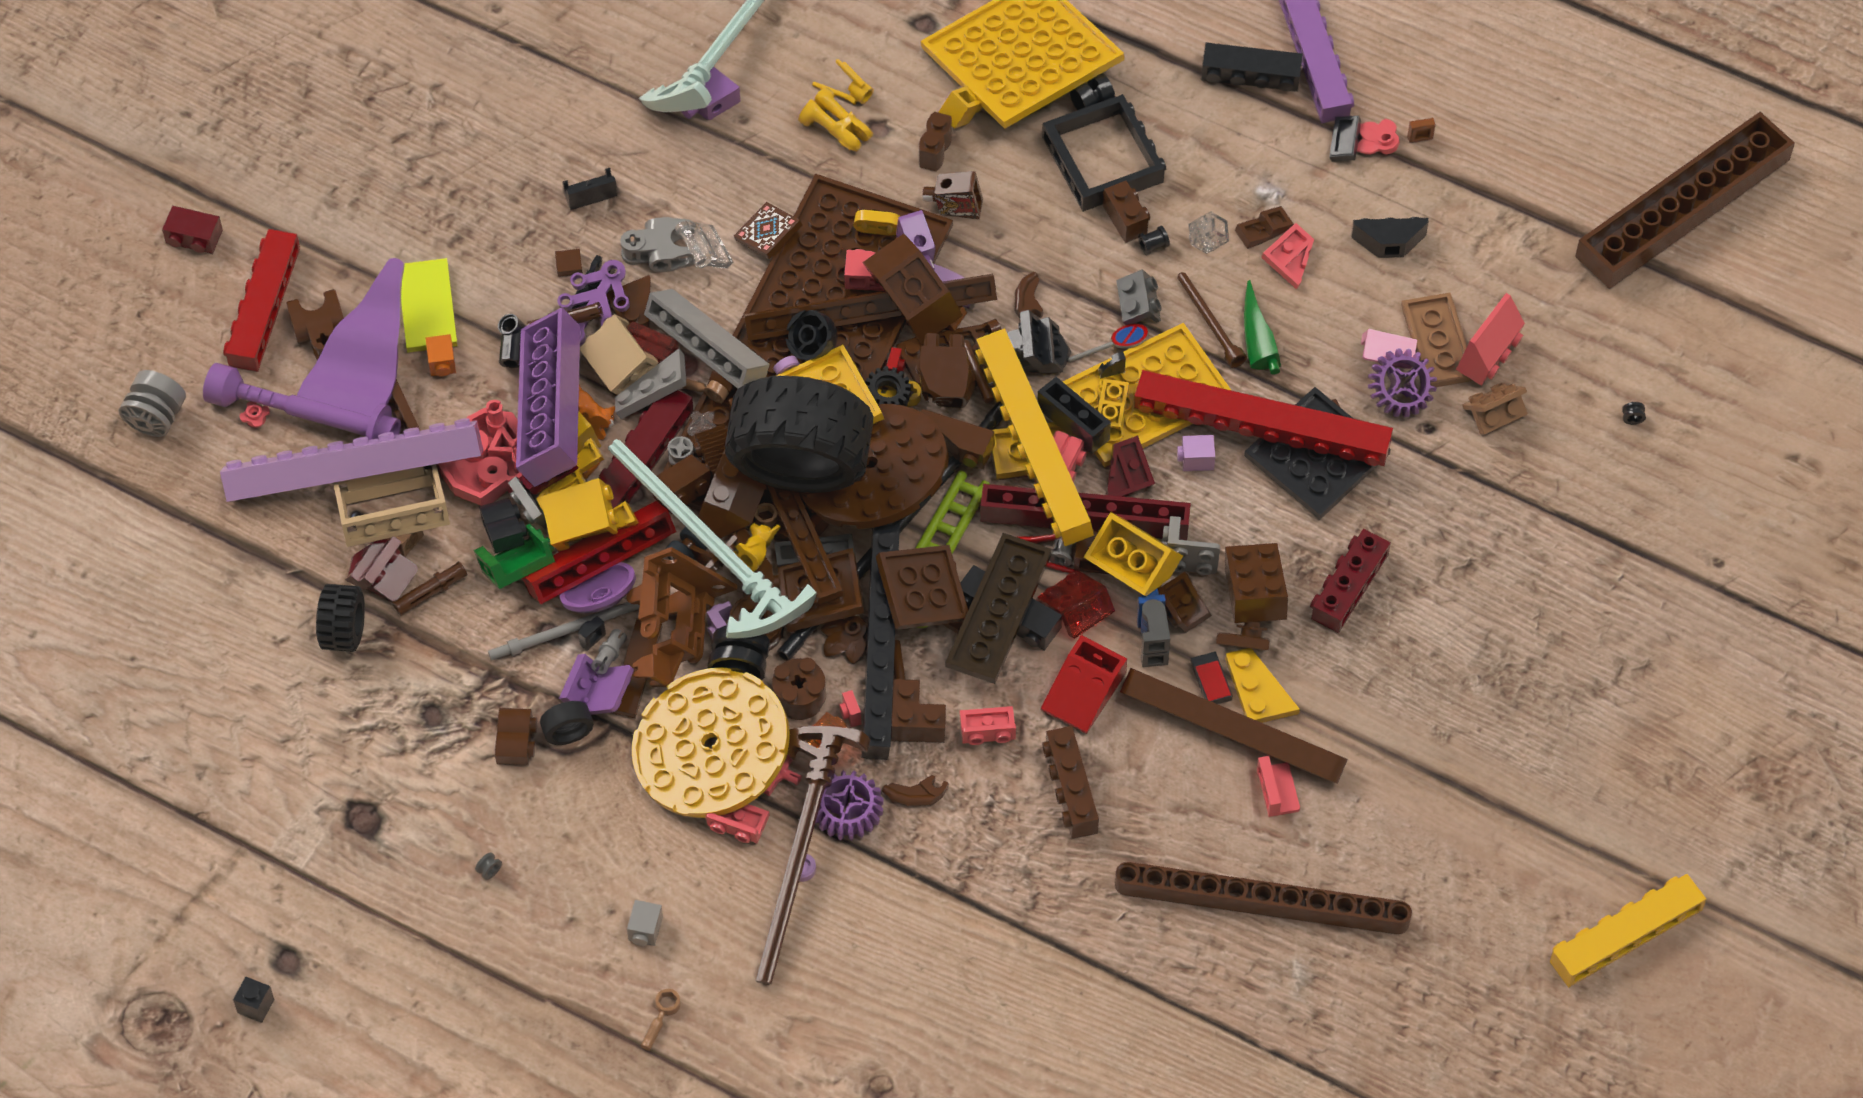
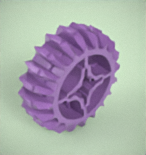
M1401 348L1395 350V355L1392 351L1386 352V358L1380 356L1377 359L1380 365H1372L1371 368L1377 374L1371 373L1368 375L1369 379L1375 380V383L1368 385V389L1376 390L1370 396L1372 399L1379 397L1380 400L1376 403L1377 407L1386 405L1384 413H1389L1393 408L1394 417H1398L1401 412L1403 417H1409L1410 411L1414 415L1419 414V408L1423 410L1427 408L1425 401L1430 402L1433 400L1432 395L1428 392L1436 391L1437 388L1431 386L1430 383L1437 381V377L1429 376V373L1433 372L1434 368L1426 369L1425 365L1429 362L1427 358L1421 362L1419 361L1421 353L1417 352L1412 357L1411 349H1406L1403 355ZM1405 363L1413 368L1405 373L1399 368L1395 369L1392 364ZM1386 372L1391 382L1390 388L1387 391L1384 386ZM1417 375H1419L1421 382L1419 394L1417 393L1418 389L1414 385ZM1408 377L1404 387L1396 389L1401 382L1400 379ZM1401 393L1406 397H1410L1413 401L1411 403H1400L1392 399V397Z
M842 770L839 777L834 774L831 777V786L824 789L815 823H820L819 828L821 831L828 829L829 837L837 833L840 841L844 835H848L851 841L854 839V834H858L859 837L863 838L864 830L871 833L873 825H878L880 822L879 816L883 815L882 805L884 801L882 796H880L881 790L879 787H875L873 779L867 781L865 773L860 777H857L855 770L852 771L851 775H846L844 770ZM854 792L861 794L867 801H863V798L857 797L854 794ZM827 809H830L831 812L838 814L840 816V819L831 815Z

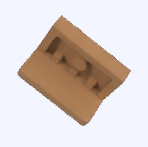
M1504 382L1492 386L1490 388L1491 391L1488 393H1477L1468 398L1469 401L1462 404L1464 410L1472 411L1479 433L1485 435L1528 415L1521 397L1522 394L1527 393L1526 387L1516 386V384L1505 385Z

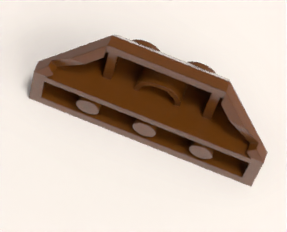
M724 448L698 518L720 539L751 525L766 484L753 480L740 472L729 462Z

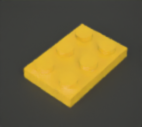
M1054 422L1047 423L1053 436L1056 431L1066 433ZM1008 428L992 430L994 431L995 438L992 457L996 479L1027 476L1028 473L1025 465L1028 462L1026 459L1021 460L1016 447V445H1019L1018 439L1013 441Z

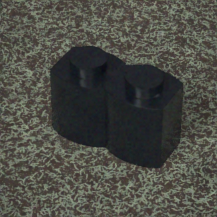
M506 498L479 507L481 519L494 553L525 545L523 537L527 536L524 522H518V519H521L517 504L512 505L510 499Z

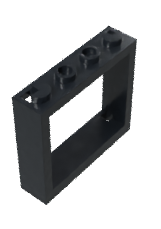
M1123 94L1042 123V138L1082 212L1103 205L1104 189L1123 181H1127L1131 189L1134 188L1137 192L1164 183V172L1167 170L1163 158H1159L1156 154L1153 140L1148 139L1146 136L1143 122L1137 120L1133 104L1131 102L1128 103ZM1120 114L1149 167L1089 189L1060 135Z

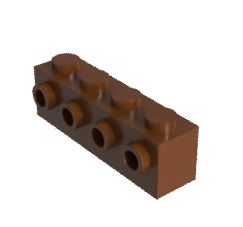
M1073 726L1046 731V741L1042 742V748L1045 758L1049 757L1050 778L1052 781H1056L1057 788L1055 789L1057 802L1063 806L1062 820L1064 827L1069 828L1072 839L1098 834L1099 818Z

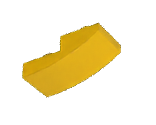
M1104 379L1098 412L1111 422V428L1121 429L1129 382Z

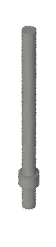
M626 602L520 640L518 638L509 640L506 645L488 651L490 660L492 661L509 654L514 656L522 653L523 649L578 631L586 621H591L596 616L600 617L603 621H607L638 610L640 606Z

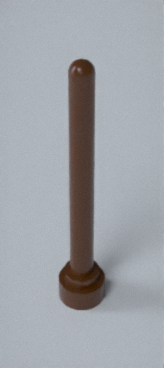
M1180 272L1177 276L1179 282L1224 348L1225 361L1230 368L1241 366L1247 360L1245 352L1241 347L1232 344L1187 274Z

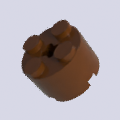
M796 658L788 660L775 668L772 678V689L781 702L786 715L791 716V719L806 720L817 715L826 700L825 675L815 661L811 658Z

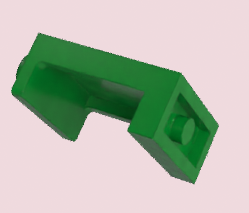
M531 524L526 525L529 538L524 541L525 545L505 550L495 556H492L483 546L473 550L482 573L498 589L555 562L552 555L555 549L551 545L549 537L545 538L540 529L536 530Z

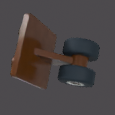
M686 526L680 532L682 542L674 540L665 548L673 547L714 572L720 566H724L713 553L706 551L708 548ZM736 534L726 543L732 551L737 549L736 545H734L738 539ZM668 557L669 560L676 559L675 557Z

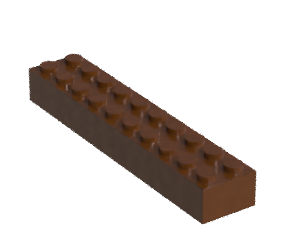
M1761 111L1579 239L1575 257L1609 289L1788 162L1791 158L1795 142Z

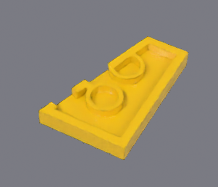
M1252 648L1226 653L1225 660L1245 716L1264 723L1299 714V707Z

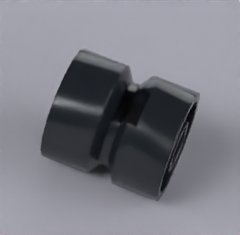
M1103 73L1069 92L1072 103L1077 110L1115 97L1113 86Z

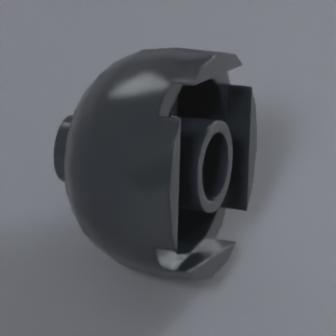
M804 310L792 317L786 330L789 331V339H786V344L790 352L798 359L807 361L828 354L836 347L838 340L837 328L833 320L826 314L814 310Z

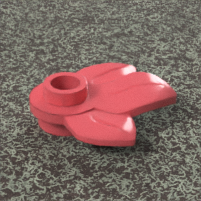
M1383 119L1379 124L1369 121L1362 123L1359 134L1363 139L1358 142L1357 152L1368 155L1378 151L1382 154L1394 153L1399 145L1396 124L1389 119Z

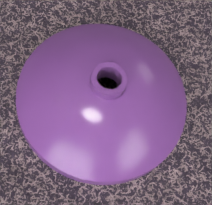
M620 562L561 593L560 600L566 609L577 613H594L607 610L619 603L629 593L636 581V574L629 564Z

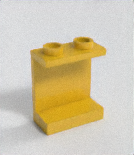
M597 478L541 496L549 539L554 548L558 551L569 549L568 541L605 529L613 535L618 533L616 524L619 523V519L615 509H612L611 500L614 497L610 485Z

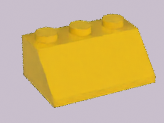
M1111 512L1084 556L1085 559L1144 596H1148L1169 580L1183 557L1177 551Z

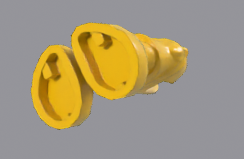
M829 88L820 90L816 94L815 100H809L804 106L798 121L804 126H809L814 122L819 123L831 135L837 138L843 147L857 152L861 148L859 139L867 142L873 136V132L866 124L856 118L852 111L848 113L834 99L835 95ZM823 110H827L830 113H832L835 117L839 119V121L836 122Z

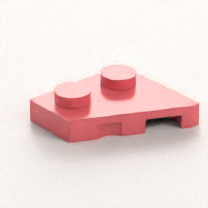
M1295 223L1262 254L1261 258L1297 289L1300 286L1314 239Z

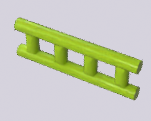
M958 471L915 549L940 546L931 542L936 531H940L951 536L946 545H950L953 554L981 504L983 484L990 483L982 480L979 487L965 482L967 474L964 471ZM959 490L973 496L967 507L954 502ZM948 510L962 516L956 527L942 521Z

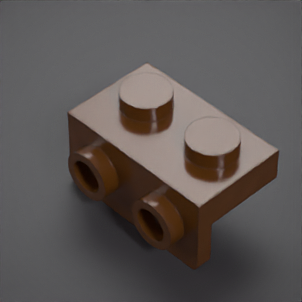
M1185 571L1165 585L1157 588L1158 595L1165 594V606L1171 612L1167 616L1175 628L1179 626L1182 630L1188 632L1212 616Z

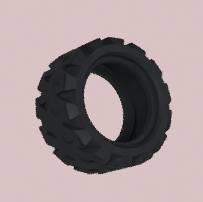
M784 375L760 378L744 384L733 396L725 443V454L729 462L744 475L772 487L810 493L837 491L860 481L866 472L874 416L870 407L863 400L838 385L800 376Z

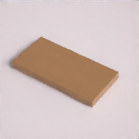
M1451 292L1403 300L1401 308L1410 337L1417 340L1415 353H1421L1420 362L1426 358L1429 360L1428 364L1425 365L1426 369L1434 368V371L1429 373V376L1437 377V381L1430 383V385L1442 387L1473 381L1456 370L1467 348V344Z

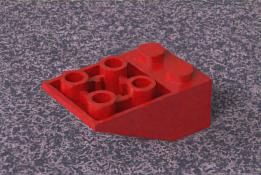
M1081 635L1063 663L1041 706V710L1087 734L1125 677L1127 658Z

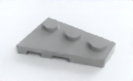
M677 349L615 397V411L620 419L686 386L685 356L682 351Z

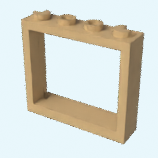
M436 464L431 465L429 469L417 467L333 483L347 547L450 525ZM347 483L346 487L339 488V485ZM433 486L436 498L434 500L351 518L348 516L346 504Z

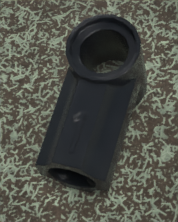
M514 314L504 315L498 323V330L502 333L499 364L511 369L519 368L521 329L526 327Z

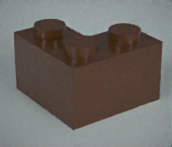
M893 679L891 741L945 743L946 704H919L920 680Z

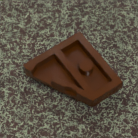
M649 275L622 286L624 294L630 302L628 310L620 312L615 308L614 291L611 290L606 293L613 313L629 322L626 328L631 334L649 327L650 319L644 315L651 288V277ZM620 300L617 305L624 306L626 301Z

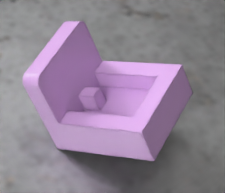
M729 601L724 604H717L706 612L707 624L709 626L708 632L711 638L717 628L727 626L725 621L729 620L730 610L732 609Z

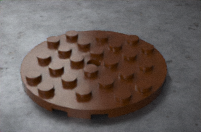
M877 404L884 419L873 424L867 466L869 461L876 463V465L872 468H866V472L861 480L846 488L820 493L798 492L804 506L810 513H815L828 524L838 527L856 525L857 529L890 524L915 512L920 508L919 504L928 496L932 497L943 482L942 476L944 471L948 468V449L938 425L930 417L916 409L895 404Z

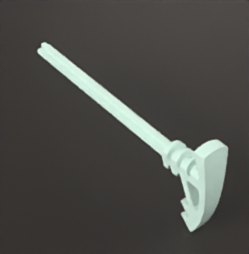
M746 0L700 61L689 66L687 72L682 75V79L667 87L662 85L656 90L652 88L642 95L639 99L643 105L659 112H679L706 108L712 100L709 91L705 87L706 82L711 78L710 70L764 0Z
M614 440L612 445L608 447V450L743 583L742 590L746 594L752 593L751 599L755 603L759 602L752 613L742 608L739 621H736L732 616L729 617L726 630L727 638H748L769 633L793 621L812 607L817 592L809 584L794 601H790L784 595L780 596L781 591L777 587L772 588L773 583L769 579H764V574L761 571L754 573L620 440ZM767 610L771 611L774 614L768 618L760 620Z

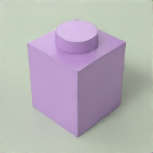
M1213 435L1182 437V446H1177V460L1182 462L1183 471L1214 470L1215 447Z

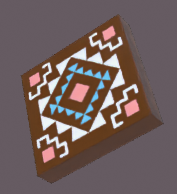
M766 202L734 235V238L738 243L770 260L803 225L800 219Z

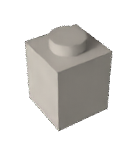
M635 900L627 927L629 941L639 946H655L663 919L662 905Z

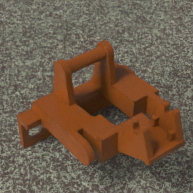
M673 547L644 557L642 584L632 588L626 597L629 603L640 605L638 619L642 621L641 635L647 639H652L658 634L660 624L668 621L670 615L677 614L676 628L671 631V638L653 645L652 654L641 657L634 662L632 666L638 670L633 672L632 675L635 678H651L653 681H650L649 684L652 687H666L674 681L681 662L688 661L693 664L699 662L704 652L706 608L711 609L714 606L716 597L737 590V584ZM664 557H675L676 559H674V560H664V559H662V558H664ZM723 585L725 588L717 589L713 588V586ZM671 586H672L673 588L679 590V591L673 593L672 595H670V587H671Z

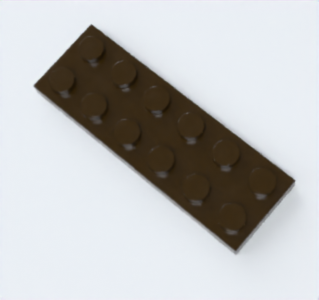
M1002 533L945 662L946 668L993 684L996 683L1050 560L1052 549Z

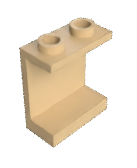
M614 314L604 321L600 329L585 340V343L580 347V351L610 392L618 395L654 368L659 362L653 355L643 351L626 328L629 322Z

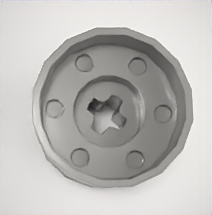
M150 370L139 371L130 387L131 393L125 396L124 402L118 410L119 415L124 422L141 433L156 437L166 436L171 428V424L175 420L174 414L179 412L186 398V393L181 385L164 374Z

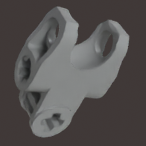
M671 217L654 218L645 223L644 230L626 231L621 236L620 241L622 259L626 263L633 265L649 263L650 269L655 272L675 271L697 263L695 248L680 247L674 244L677 240L686 239L693 235V221ZM632 253H636V258H632Z

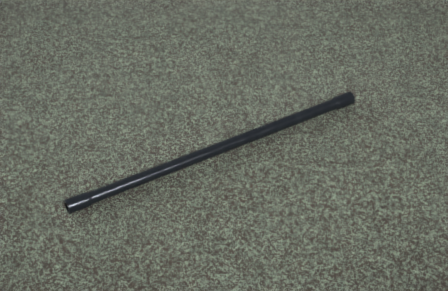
M1001 401L994 405L978 426L992 430L1003 420L1000 407L1003 406ZM953 455L948 460V468L944 471L942 476L943 482L938 490L962 464ZM928 496L919 504L920 508L900 519V533L932 497ZM871 547L857 562L859 579L870 568ZM819 625L800 629L793 633L777 650L779 656L785 661L791 660Z

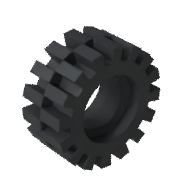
M884 366L882 372L879 367L875 369V374L871 372L869 378H866L865 384L877 404L908 405L911 384H909L908 377L904 378L903 371L897 374V368L893 367L892 371H888V366ZM881 386H891L896 389L897 394L893 397H884L877 390Z

